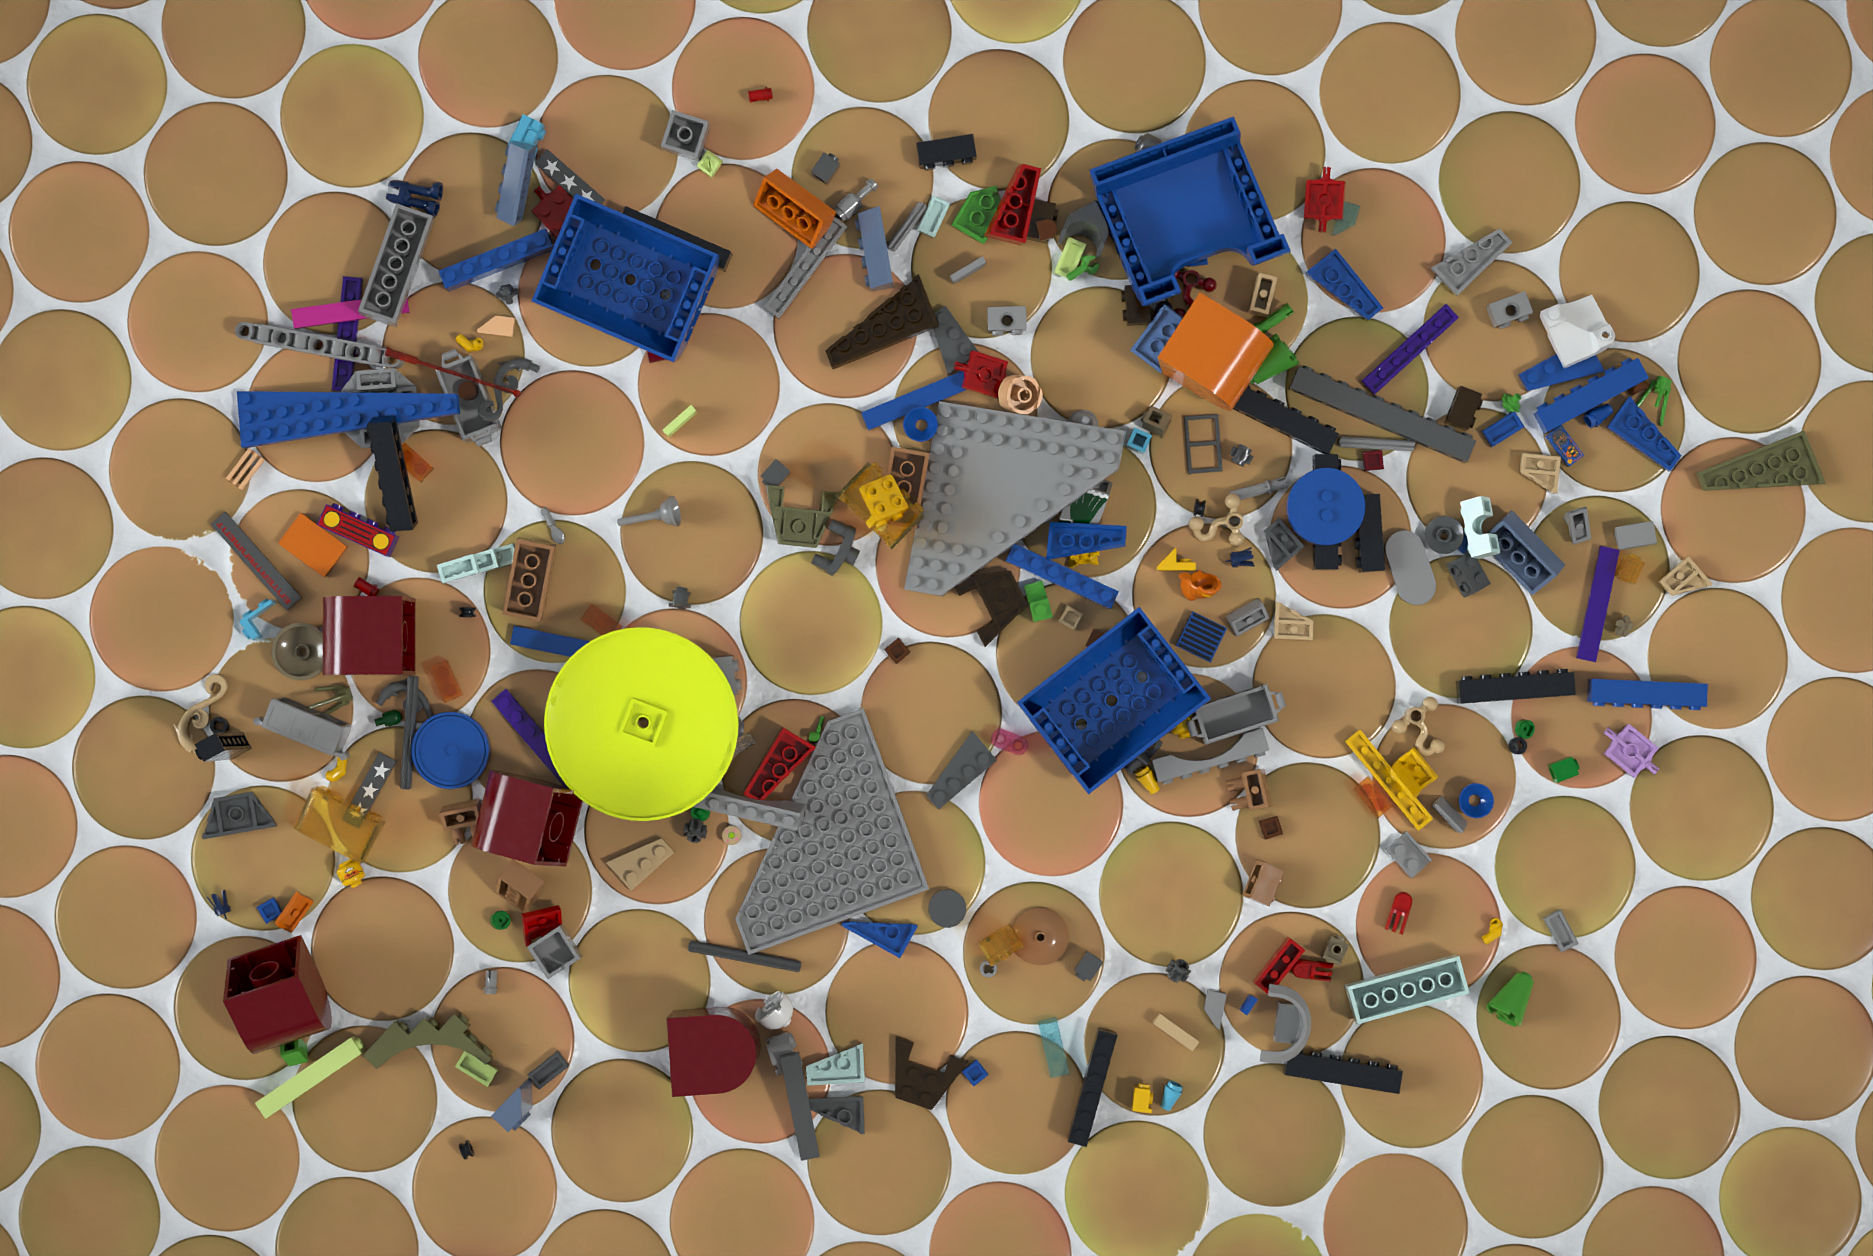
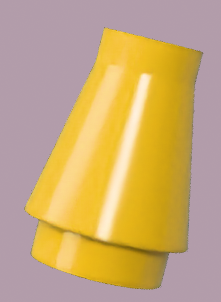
M1148 765L1139 768L1135 772L1136 779L1145 787L1150 795L1160 790L1153 770Z

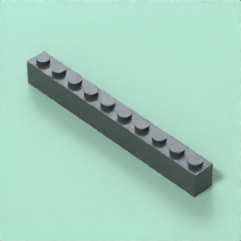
M1303 365V367L1299 366L1288 390L1407 440L1414 441V443L1462 463L1468 462L1476 440L1472 439V435L1462 432V434L1457 433L1455 428L1449 425H1444V427L1438 425V421L1429 417L1426 419L1419 417L1420 414L1413 410L1408 412L1402 410V406L1391 402L1390 405L1384 402V398L1374 395L1371 397L1366 395L1367 392L1360 388L1352 389L1344 381L1338 380V382L1331 380V376L1324 373L1316 374L1313 372L1314 369Z

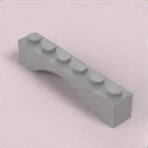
M1263 728L1242 733L1237 742L1228 750L1210 759L1194 761L1166 755L1152 759L1151 763L1157 782H1162L1164 785L1174 782L1173 778L1180 776L1181 779L1192 777L1191 773L1199 771V774L1209 772L1210 767L1217 766L1219 769L1229 766L1228 762L1234 760L1236 763L1247 761V757L1254 755L1255 758L1266 755L1265 751H1269Z
M716 786L711 793L693 807L798 831L803 822L806 804L789 800H756L732 794Z

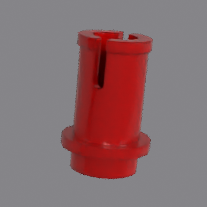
M767 86L765 89L748 91L750 103L763 100L769 102L770 99H773L772 89L767 88Z
M358 577L353 586L367 594V596H377L380 590L376 584L373 585L362 579V577Z

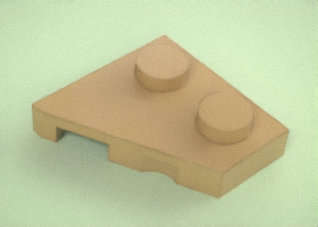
M1521 453L1519 473L1549 492L1557 494L1561 457Z
M1689 556L1684 558L1658 581L1670 596L1708 587L1713 584Z
M1275 602L1274 639L1313 640L1314 621L1280 602Z

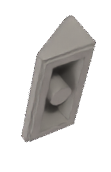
M1653 521L1615 528L1614 536L1619 550L1657 544Z
M1259 598L1226 615V619L1236 637L1270 619L1264 604Z
M1440 796L1432 804V807L1457 833H1462L1467 826V821L1443 796Z

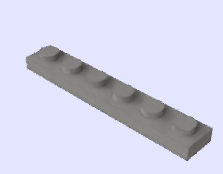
M834 217L830 228L813 249L808 247L770 297L764 306L766 310L778 319L781 318L848 228L844 223Z

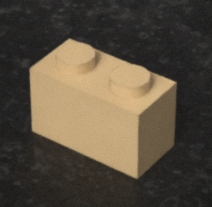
M1258 273L1247 313L1267 317L1278 277Z

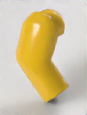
M459 334L455 339L467 352L479 351L483 348L484 344L481 338L468 340L463 334Z
M337 757V767L327 771L325 778L330 782H336L346 774L347 759L341 760Z
M1499 918L1491 920L1489 932L1481 937L1486 945L1499 938L1502 934L1503 923Z

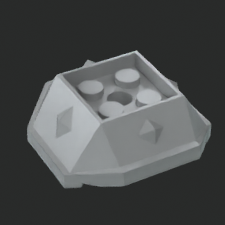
M395 368L355 371L340 392L418 393V387ZM420 421L397 424L401 444L418 429ZM367 429L345 432L361 448H370L371 438L367 434Z

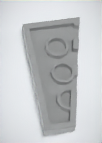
M1498 229L1430 269L1457 296L1513 242Z

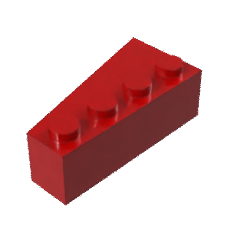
M1027 164L1017 166L983 237L1019 246L1026 243L1041 168Z
M781 727L742 793L751 799L764 800L816 747L786 728Z

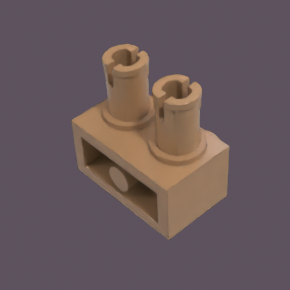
M1265 769L1244 772L1240 778L1226 780V785L1233 784V786L1227 787L1228 792L1244 788L1246 791V796L1230 799V804L1237 803V805L1231 806L1232 811L1248 807L1252 811L1272 806Z
M480 798L445 805L439 812L444 831L451 830L454 845H459V842L460 844L466 842L462 827L470 826L472 837L474 836L482 804Z

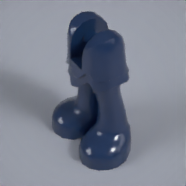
M401 180L389 181L388 187L399 190V194L386 193V200L411 209L416 207L425 210L427 214L436 218L440 209V203L434 200L441 201L442 183L434 182L431 187H423ZM412 194L429 197L434 200L427 201L413 198Z

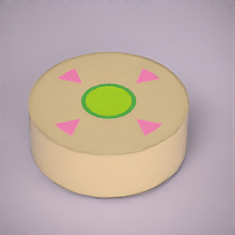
M728 826L722 832L723 841L728 845H735L741 840V831L736 826Z

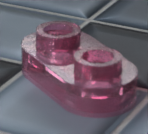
M997 729L991 735V742L995 747L1012 754L1022 755L1028 749V742L1024 737L1004 729ZM998 735L1004 736L1003 742L997 741ZM1016 742H1021L1022 747L1020 749L1015 748Z

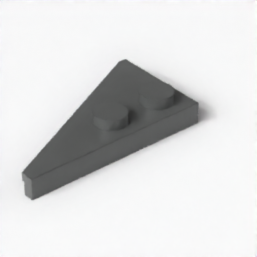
M863 1096L808 1098L811 1111L829 1120L838 1122L845 1127H849L860 1134H865Z

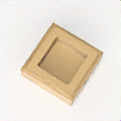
M1066 605L1058 623L1075 631L1083 613Z

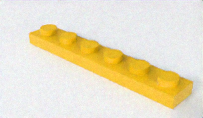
M1360 729L1344 741L1417 831L1433 819L1417 798L1412 800L1410 797H1407L1399 783L1393 781L1389 772L1391 766Z

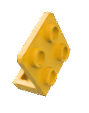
M892 475L884 476L859 488L872 515L866 521L869 529L875 526L880 528L891 519L893 522L903 517L902 514L909 508Z
M1415 747L1396 759L1389 769L1393 781L1398 782L1402 787L1403 793L1412 800L1417 798L1423 788L1438 778V775Z

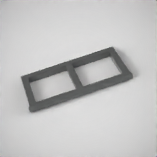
M1218 414L1184 416L1188 474L1222 472ZM1214 419L1216 441L1190 443L1188 420ZM1216 445L1218 468L1192 470L1190 447Z

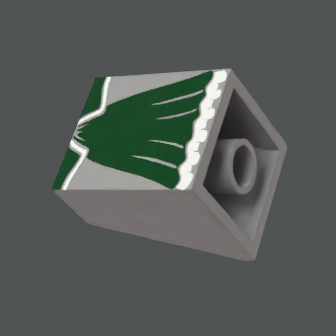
M1103 480L1102 483L1083 494L1074 503L1062 509L1058 522L1099 524L1113 482Z

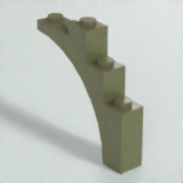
M458 1012L442 1028L439 1027L440 1024L435 1018L426 1016L412 1032L409 1031L410 1027L404 1021L396 1020L363 1055L376 1069L382 1066L389 1058L403 1050L429 1044L447 1045L461 1049L475 1056L485 1065L494 1058L491 1055L492 1051L486 1045L482 1046L477 1042L478 1038L476 1035L466 1031L471 1026L468 1023L470 1020L463 1013L459 1014Z

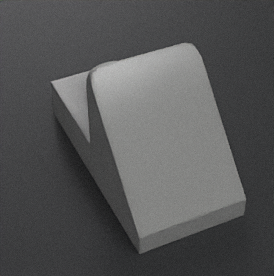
M1586 506L1569 511L1563 516L1568 524L1570 541L1573 545L1591 539Z

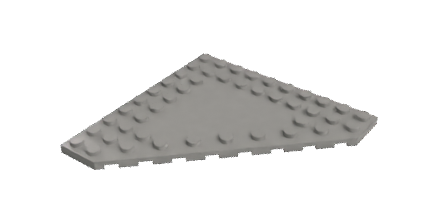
M939 401L936 416L938 429L932 438L917 529H915L904 589L937 596L947 594L949 590L961 584L970 575L982 569L998 555L1014 546L1016 542L1028 536L1037 527L1057 515L1062 509L1074 503L1083 494L1095 488L1111 474L1113 475L1120 467L1126 432Z
M864 708L827 721L791 798L793 802L806 804L803 822L798 831L778 826L735 918L748 955L929 889Z

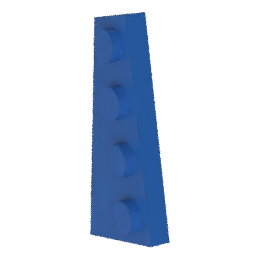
M1334 249L1305 273L1367 321L1383 309L1382 305L1337 249Z
M1557 354L1520 373L1518 376L1528 392L1601 373L1605 370L1596 355L1564 368Z
M1050 522L1046 558L1049 560L1125 547L1127 526Z

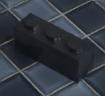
M973 134L916 143L920 169L924 168L925 171L936 169L935 166L941 165L944 168L953 167L954 163L962 162V165H967L977 159Z

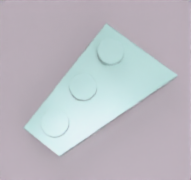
M863 1043L806 1066L807 1086L864 1083Z

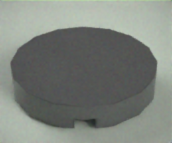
M944 889L932 896L928 912L936 925L951 928L957 926L964 919L966 903L958 892Z

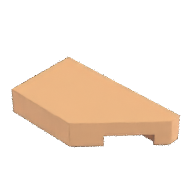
M494 316L477 329V333L513 338L516 319Z

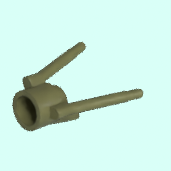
M344 684L338 686L314 688L315 691H338L334 692L335 697L310 705L308 709L337 701L338 705L324 712V714L329 715L337 709L350 704L349 701H353L350 687H344Z

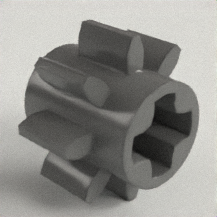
M1239 444L1238 448L1233 446L1229 454L1233 456L1231 461L1241 467H1244L1245 463L1249 465L1254 457L1250 455L1252 450L1242 444Z
M692 819L689 824L685 823L683 836L687 837L688 841L698 843L701 841V838L706 839L707 825H704L703 821Z
M1172 959L1168 964L1166 972H1168L1167 975L1171 981L1178 983L1180 980L1185 982L1191 970H1189V965L1186 961L1182 959L1175 961Z

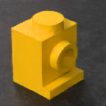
M1139 1083V1086H1134L1131 1109L1136 1112L1152 1113V1108L1149 1107V1104L1153 1102L1150 1084Z

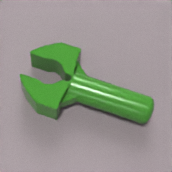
M1084 255L1081 257V266L1068 273L1066 278L1071 281L1084 272H1088L1089 275L1096 273L1099 263L1088 267L1090 260H1093L1096 256Z

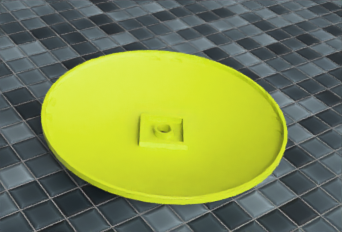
M649 627L625 628L601 635L588 642L573 654L561 668L552 684L546 702L544 716L545 740L552 763L559 776L569 789L574 790V794L586 804L600 812L620 819L632 821L659 820L677 815L695 806L713 791L725 775L733 759L738 739L739 720L737 705L732 688L721 668L708 653L692 641L662 629ZM639 718H647L649 725L646 728L640 727L638 724Z

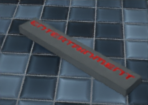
M224 512L211 524L286 610H289L302 598L227 512Z

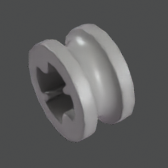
M984 960L980 965L981 974L988 978L993 977L997 972L996 963L992 960ZM985 964H986V965L992 964V965L994 966V967H992V969H994V971H993L992 973H991V972L985 973V972L983 971V970H985V968H983V966H984Z

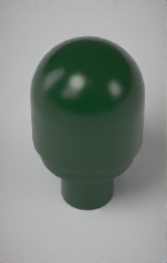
M390 710L384 712L382 717L374 719L376 726L383 724L386 727L394 726L401 722L402 715L398 710Z

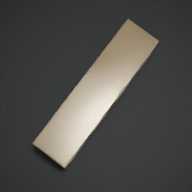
M1161 1013L1152 1022L1192 1052L1199 1043L1196 1038Z

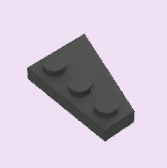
M944 306L934 313L939 327L934 329V333L947 374L949 375L956 370L954 369L956 361L964 364L969 360L971 351H979L947 307Z

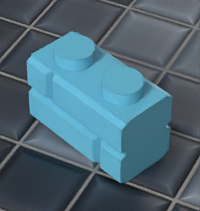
M523 114L508 145L513 141H518L536 146L538 141H542L545 137L546 130H544V124Z

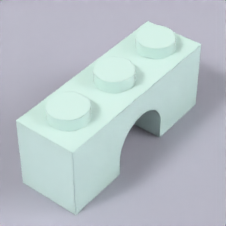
M1478 496L1462 501L1460 511L1464 518V532L1468 539V552L1471 558L1482 559L1499 554L1500 548L1497 535L1491 533L1484 534L1481 528L1483 521L1493 516L1490 498Z

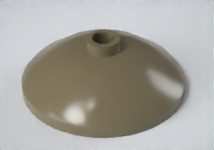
M294 623L283 628L277 634L272 644V659L279 672L293 680H308L319 675L323 671V632L307 623ZM303 648H305L307 651L306 655L304 656L301 654V650Z

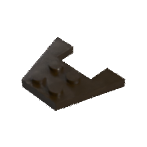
M1011 570L970 576L961 584L955 586L959 596L977 588L993 620L992 623L976 630L984 647L1028 605Z
M896 1036L895 1098L932 1110L966 1066L968 1060L950 1055L945 1072L943 1073L908 1061L914 1042Z

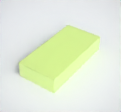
M1069 237L1054 273L1066 278L1068 273L1076 269L1086 244Z
M690 405L667 425L663 432L670 437L690 420L697 411Z
M465 1051L455 1066L487 1087L499 1070L489 1063L485 1065L475 1056Z

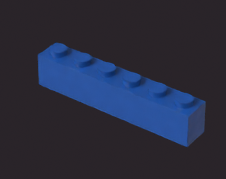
M545 228L439 270V274L445 289L450 292L551 252L554 245L549 232Z
M1630 357L1621 362L1622 366L1618 369H1615L1613 366L1604 371L1605 375L1601 378L1596 375L1587 380L1588 384L1582 387L1579 384L1570 389L1572 393L1565 396L1562 393L1553 398L1554 403L1548 405L1545 402L1536 407L1538 411L1533 413L1543 433L1562 425L1648 379L1649 377L1639 358L1632 360Z
M1016 544L1012 546L1006 559L1007 563L1107 609L1112 608L1119 591L1054 561L1047 560V558Z
M1588 679L1587 702H1593V706H1605V703H1612V707H1624V704H1631V708H1643V704H1648L1653 709H1662V705H1670V709L1682 710V706H1689V710H1701V707H1707L1708 684Z

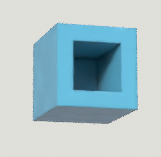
M1134 428L1126 448L1143 455L1152 435Z

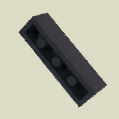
M1380 494L1364 495L1365 514L1357 530V538H1354L1355 550H1358V557L1355 558L1356 569H1359V573L1385 571Z

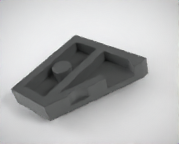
M1280 518L1264 530L1275 571L1281 568L1304 547Z

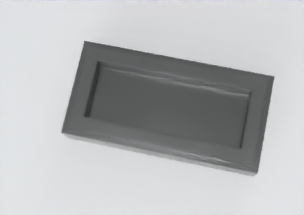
M558 1050L527 1075L540 1090L568 1068L570 1064Z

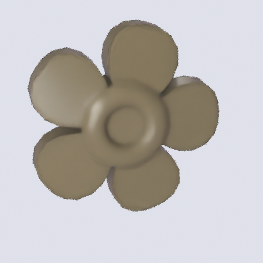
M1625 615L1623 619L1617 620L1616 626L1618 628L1615 630L1616 635L1626 637L1629 634V630L1633 627V622L1630 621L1629 616Z

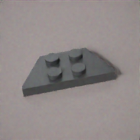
M254 792L214 798L202 839L276 827L277 823Z

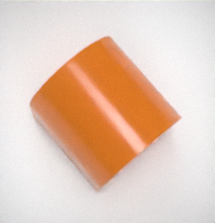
M1199 293L1157 358L1164 375L1208 402L1224 410L1232 411L1270 353L1274 343L1254 325L1204 294Z

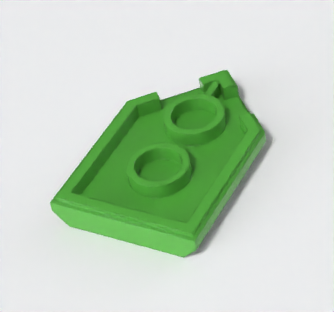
M997 185L970 192L951 226L981 244H985L988 238L983 236L1000 203Z

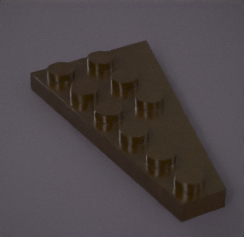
M919 274L908 285H904L892 298H888L871 312L863 322L854 326V329L846 336H842L825 350L833 370L939 327Z

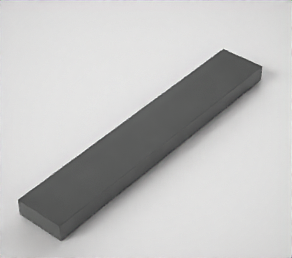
M799 1051L780 1055L800 1159L803 1161L820 1157Z

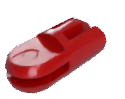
M1400 892L1395 896L1385 930L1389 929L1393 914L1396 913L1392 932L1396 933L1402 915L1404 919L1399 934L1403 935L1413 902L1411 895L1407 892Z
M1298 959L1291 968V972L1297 978L1331 982V977L1329 976L1332 975L1333 971L1331 969L1334 963Z

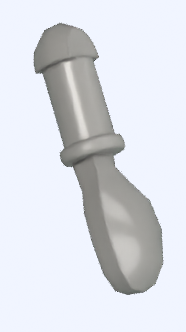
M543 507L541 514L546 520L548 527L551 528L553 540L558 544H563L565 542L564 532L555 526L556 522L550 514V510Z

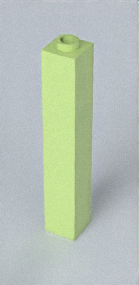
M355 1036L349 1038L255 1102L256 1106L265 1119L270 1117L364 1053V1043Z

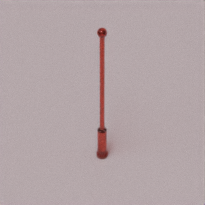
M387 347L385 352L386 357L389 356L414 365L421 364L511 393L515 397H520L521 395L519 390L514 391L418 360L415 356L393 350L390 347Z

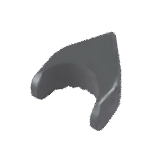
M1097 200L1073 211L1067 217L1058 240L1059 244H1062L1067 237L1072 235L1085 236L1094 243L1096 257L1100 258L1109 229L1107 220Z

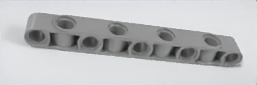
M241 322L235 328L238 338L261 345L377 367L399 369L405 363V358L401 353L383 347L263 324ZM249 327V334L244 336L243 330ZM282 334L286 335V341L284 343L280 342V337ZM319 341L323 342L321 350H317V343ZM356 348H359L360 355L355 358L353 352ZM393 355H396L397 362L392 365L390 359Z

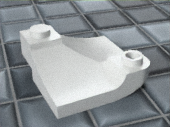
M1593 295L1570 303L1557 304L1540 312V319L1548 333L1547 337L1564 368L1595 356L1608 349L1614 343L1615 333L1611 325L1606 322ZM1607 334L1609 337L1604 338L1602 335Z

